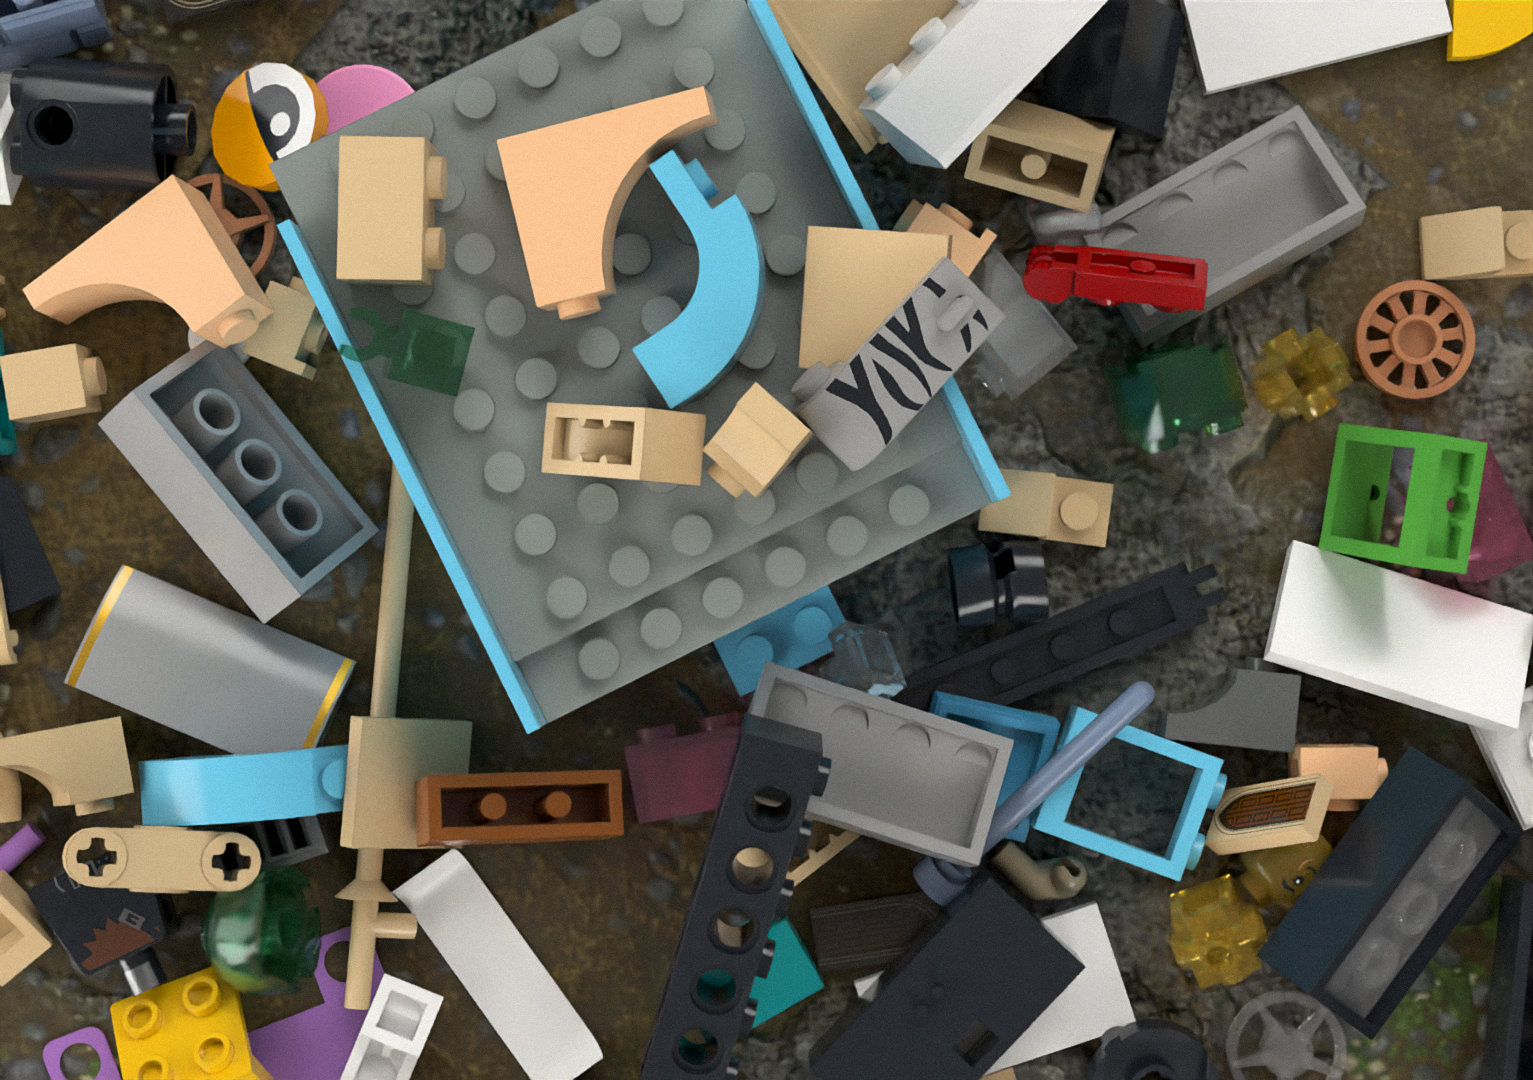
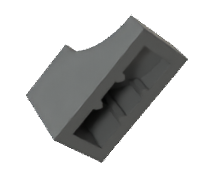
M1245 656L1244 668L1226 667L1225 680L1205 700L1183 709L1158 710L1156 735L1172 740L1293 753L1301 675L1283 673L1284 666L1263 660V658Z

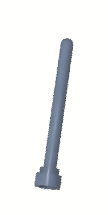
M1137 681L1133 683L994 811L981 858L1152 703L1155 692L1148 682ZM928 855L913 867V875L921 889L932 900L942 906H947L964 890L967 884L966 880L972 874L970 868Z

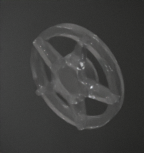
M1280 990L1258 996L1246 1004L1236 1015L1227 1035L1226 1059L1234 1080H1246L1240 1068L1265 1065L1272 1073L1277 1075V1080H1293V1077L1303 1074L1307 1069L1328 1075L1325 1080H1340L1346 1065L1347 1045L1339 1021L1327 1007L1307 994L1297 991ZM1279 1002H1296L1309 1006L1316 1011L1297 1028L1290 1024H1278L1266 1006ZM1256 1012H1259L1267 1030L1261 1038L1259 1050L1238 1057L1237 1048L1241 1032L1248 1020ZM1324 1019L1330 1027L1334 1039L1335 1055L1332 1066L1313 1056V1045L1310 1040Z

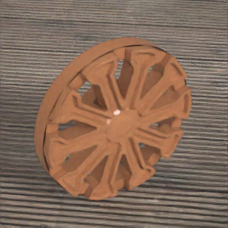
M1409 280L1396 283L1374 295L1359 313L1353 338L1355 360L1359 363L1366 379L1378 389L1391 396L1406 400L1425 399L1436 396L1454 386L1470 366L1475 350V329L1472 318L1462 301L1441 285L1423 280ZM1404 292H1409L1412 296L1409 315L1400 300V295ZM1429 295L1436 296L1438 298V306L1428 316L1425 315L1427 297ZM1381 303L1387 306L1395 323L1377 314L1376 309ZM1448 314H1454L1458 320L1454 328L1441 329L1439 323ZM1371 327L1389 336V338L1369 341L1366 338L1367 328ZM1457 340L1460 344H1463L1461 352L1455 354L1443 348V342ZM1392 351L1378 367H1374L1369 357L1372 353ZM1432 359L1449 367L1450 373L1446 378L1440 377ZM1402 362L1400 381L1398 385H1395L1388 381V375ZM1417 366L1426 381V386L1422 389H1417L1414 386Z

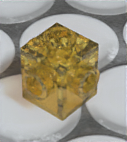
M1292 326L1262 344L1260 347L1266 357L1250 366L1257 376L1251 382L1257 398L1270 414L1278 411L1283 420L1299 416L1300 414H1302L1307 423L1340 404L1335 393L1354 382L1346 370L1349 367V362L1344 351L1331 335L1326 336L1320 326L1301 336ZM1289 365L1297 366L1303 372L1304 381L1298 389L1285 370Z
M1231 874L1171 894V926L1174 931L1169 933L1170 945L1180 968L1183 970L1191 967L1201 989L1218 983L1222 985L1235 984L1247 978L1253 971L1262 969L1261 959L1256 955L1260 951V943L1268 940L1267 931L1257 906L1254 903L1248 906L1244 905Z

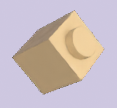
M74 343L0 356V366L10 420L29 424L102 411L99 395L106 394L107 392L106 374L101 359L98 356L93 357L91 348Z

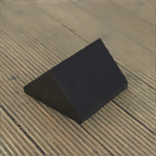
M1108 0L1048 62L1039 106L1116 127L1114 132L1160 141L1169 105L1185 15L1156 0Z

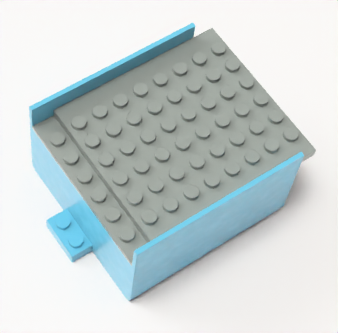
M600 0L269 164L298 223L297 225L288 219L278 224L277 227L527 734L711 642L714 643L740 697L756 689L766 661L794 670L855 640L828 584L991 503L1012 495L953 375L889 445L866 466L857 471H852L814 435L759 498H755L748 490H745L738 499L732 496L706 472L714 460L704 451L700 486L541 472L547 402L643 407L706 415L704 447L731 415L736 407V403L755 382L792 413L791 409L797 397L791 393V389L797 380L808 370L806 368H798L808 226L880 230L766 0H747V4L745 0ZM704 86L713 98L719 124L701 129L669 147L657 159L671 150H674L685 164L696 157L720 192L709 200L714 208L734 194H737L743 200L752 216L763 249L765 291L758 324L740 359L715 386L682 409L674 410L670 409L632 350L669 325L684 311L695 292L698 282L699 253L696 241L650 167H648L633 187L624 204L617 225L613 249V277L617 295L599 299L601 310L598 312L560 320L558 310L547 311L536 306L497 140ZM340 136L425 137L437 147V156L445 157L447 163L445 199H434L435 227H443L445 231L446 257L443 270H434L432 286L350 285L336 279Z

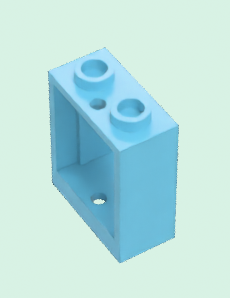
M1070 704L1052 757L1099 714ZM1127 725L1115 738L1197 767L1165 856H1160L1065 821L1084 765L1035 808L1030 825L1039 831L1180 882L1184 869L1192 871L1201 856L1205 835L1199 833L1198 830L1206 808L1215 810L1223 795L1227 775L1221 773L1220 770L1224 760Z

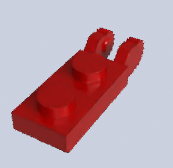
M1047 243L1043 246L1039 244V247H1033L1032 252H1028L1025 263L1027 268L1025 269L1022 282L1026 295H1030L1032 299L1036 298L1039 301L1045 299L1048 303L1059 304L1073 294V296L1087 297L1091 302L1104 306H1115L1123 302L1149 304L1155 309L1166 313H1183L1189 309L1204 311L1208 263L1205 262L1206 259L1085 245L1076 247L1054 244L1051 247Z

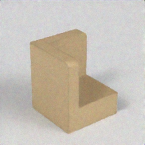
M4 869L0 871V985L3 987L49 949L53 944L54 932L30 900L29 895Z

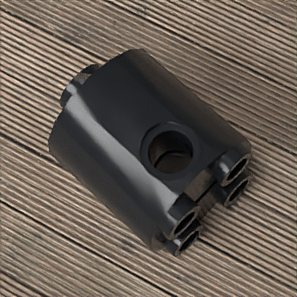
M37 57L30 62L28 70L13 71L10 81V100L13 109L20 110V136H14L11 141L10 165L14 175L27 176L30 184L36 187L148 193L169 176L175 175L178 156L191 157L194 154L197 141L195 107L192 104L179 103L177 82L172 68L167 64ZM67 114L70 115L73 122L72 135H70L66 127Z

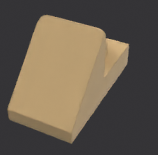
M1491 206L1426 216L1418 219L1421 277L1423 281L1533 276V210L1502 211L1501 206Z
M999 469L1012 495L980 509L978 531L1029 538L1038 537V539L1102 548L1106 546L1114 484L1058 477L1055 473Z

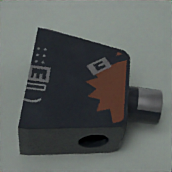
M111 851L84 863L88 865L89 876L98 875L100 865L111 863ZM67 872L27 890L30 900L85 976L92 975L116 963L132 997L168 980L152 945L180 931V924L171 893L129 891V888L86 886L70 878Z

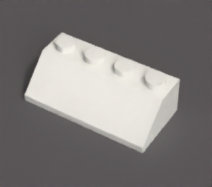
M957 0L958 4L942 20L939 17H934L915 33L909 42L914 50L897 67L894 63H890L869 81L865 87V91L869 96L857 109L908 163L947 169L1108 0Z

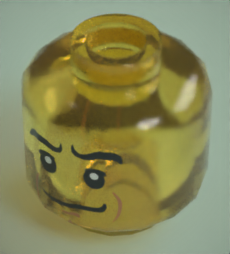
M1320 833L1318 840L1314 842L1240 852V859L1247 871L1238 879L1263 908L1274 901L1280 908L1289 912L1330 856L1333 848Z

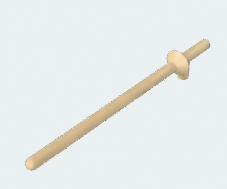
M392 462L370 716L396 717L414 503L394 462ZM358 849L355 879L334 896L340 899L353 900L344 1008L370 1009L376 938L414 939L417 932V917L414 913L378 912L379 902H398V899L391 894V891L381 881L384 849Z

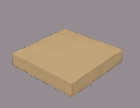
M808 226L798 368L809 369L819 361L827 367L837 361L846 362L943 256L951 260L953 235Z
M351 716L340 846L351 849H462V845L417 847L415 782L426 775L468 774L473 722L455 719Z

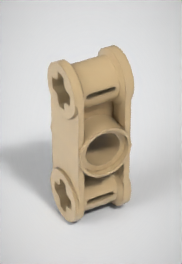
M134 825L133 828H85L74 833L65 843L62 853L63 867L69 877L77 883L99 888H129V891L189 893V890L226 892L242 890L254 881L259 874L261 866L260 851L254 841L247 836L234 832L193 831V827ZM91 838H100L101 849L111 851V863L100 865L98 875L89 876L88 865L77 863L78 850L89 849ZM226 843H231L233 854L241 855L243 858L242 868L231 869L229 880H224L222 869L212 867L213 855L223 854L226 849Z

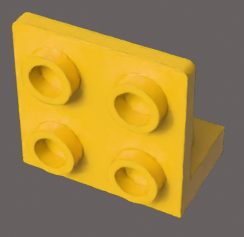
M228 962L219 963L149 989L134 997L131 996L114 1002L110 1007L123 1080H274L252 1054L235 971Z

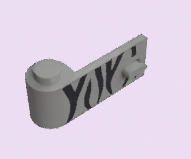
M943 256L846 362L837 361L827 367L819 361L812 365L797 380L791 389V393L797 397L791 411L852 471H857L875 459L1007 316L948 257Z

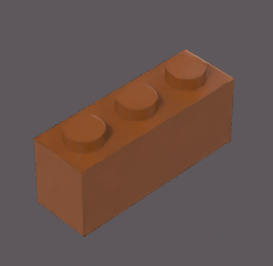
M621 769L426 775L415 782L417 847L608 840L624 835Z

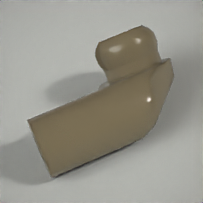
M1011 839L1002 844L989 859L1026 898L1032 901L1073 897L1087 881L1086 866L1078 858L1066 856L1063 858L1034 861Z

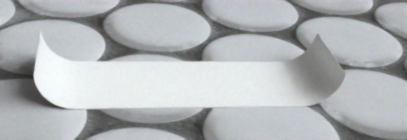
M451 849L391 892V894L396 895L407 906L411 913L416 915L421 927L531 1080H573L603 1058L602 1051L590 1030L479 875L457 849Z

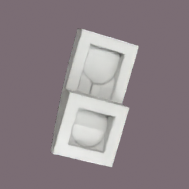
M384 973L340 1080H409L444 997Z

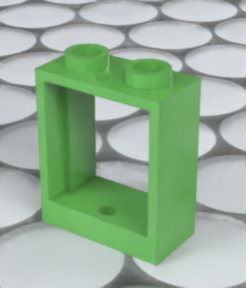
M1339 423L1319 549L1410 567L1466 574L1488 443L1430 433ZM1394 447L1415 450L1399 546L1379 543ZM1372 486H1373V488H1374V495H1373V497L1370 499L1371 488H1372ZM1449 498H1452L1454 502L1451 511L1447 510Z

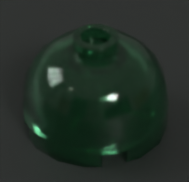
M260 867L259 874L250 885L237 891H217L207 909L206 917L201 927L202 946L219 978L242 993L270 996L297 994L302 990V988L297 987L300 978L312 977L317 968L322 945L320 911L318 906L311 907L307 911L306 898L301 889H312L308 878L296 867Z

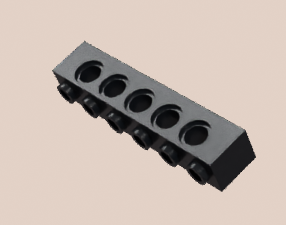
M744 713L639 1067L638 1080H736L740 1058L731 1055L737 1036L748 1038L754 1023L758 1000L749 998L755 977L766 979L772 964L776 940L767 937L773 917L785 919L791 902L794 880L786 878L792 856L803 859L809 843L813 820L804 818L811 795L822 797L831 769L832 759L823 756L822 733ZM777 786L785 790L789 798L781 805L768 807L760 804L754 798V795L763 787ZM759 848L765 851L770 856V859L761 866L749 867L740 863L736 856L744 849ZM729 909H740L748 913L752 919L742 926L733 927L724 924L718 916ZM719 969L728 972L733 979L727 984L715 986L706 983L701 978V975L709 970ZM694 1029H703L710 1032L715 1038L705 1044H695L688 1041L683 1035Z

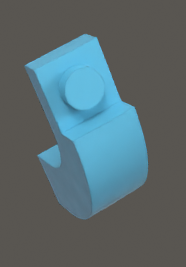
M671 150L650 164L649 167L694 236L699 253V277L695 292L684 311L673 322L632 350L670 409L680 410L715 386L733 368L748 346L758 324L763 305L765 264L758 231L743 200L737 194H734L714 208L709 200L720 192L696 157L685 164L682 158L674 150Z
M348 744L261 753L196 755L138 761L143 825L189 826L305 817L314 816L318 813L343 811Z

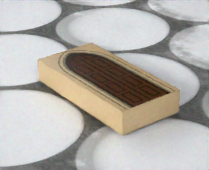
M1318 773L1225 789L1215 809L1204 844L1219 856L1317 841L1334 785L1322 774Z

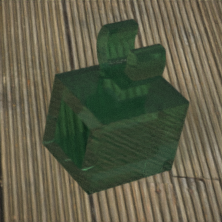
M355 307L348 310L347 317L367 323L372 335L370 342L362 348L340 344L338 353L341 356L357 362L371 360L377 355L386 357L381 374L382 378L457 397L475 330L474 327L408 309H399L394 328L386 326L383 319L371 309Z

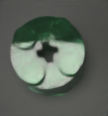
M1228 332L1210 333L1213 346H1209V343L1195 346L1194 339L1191 337L1124 357L1127 370L1122 372L1120 367L1113 363L1103 367L1124 443H1134L1136 448H1142L1144 454H1152L1182 444L1179 434L1196 429L1205 430L1206 436H1212L1244 426L1241 413L1247 410L1249 406Z

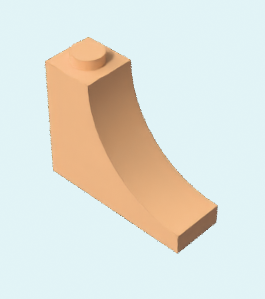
M704 86L497 140L533 294L538 308L547 311L558 310L560 320L598 312L601 310L599 299L617 295L613 277V249L617 225L624 204L633 187L649 165L669 147L701 129L719 124L713 98Z
M173 174L22 289L34 310L66 325L94 309L112 303L131 300L165 303L176 310L194 334L224 349L229 345L248 339L258 329V323L275 311L205 195Z

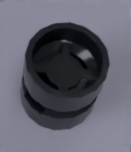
M1038 537L1001 542L997 552L993 553L984 544L949 548L947 550L951 597L958 630L993 626L998 616L1004 614L1012 623L1048 619V586L1043 553Z

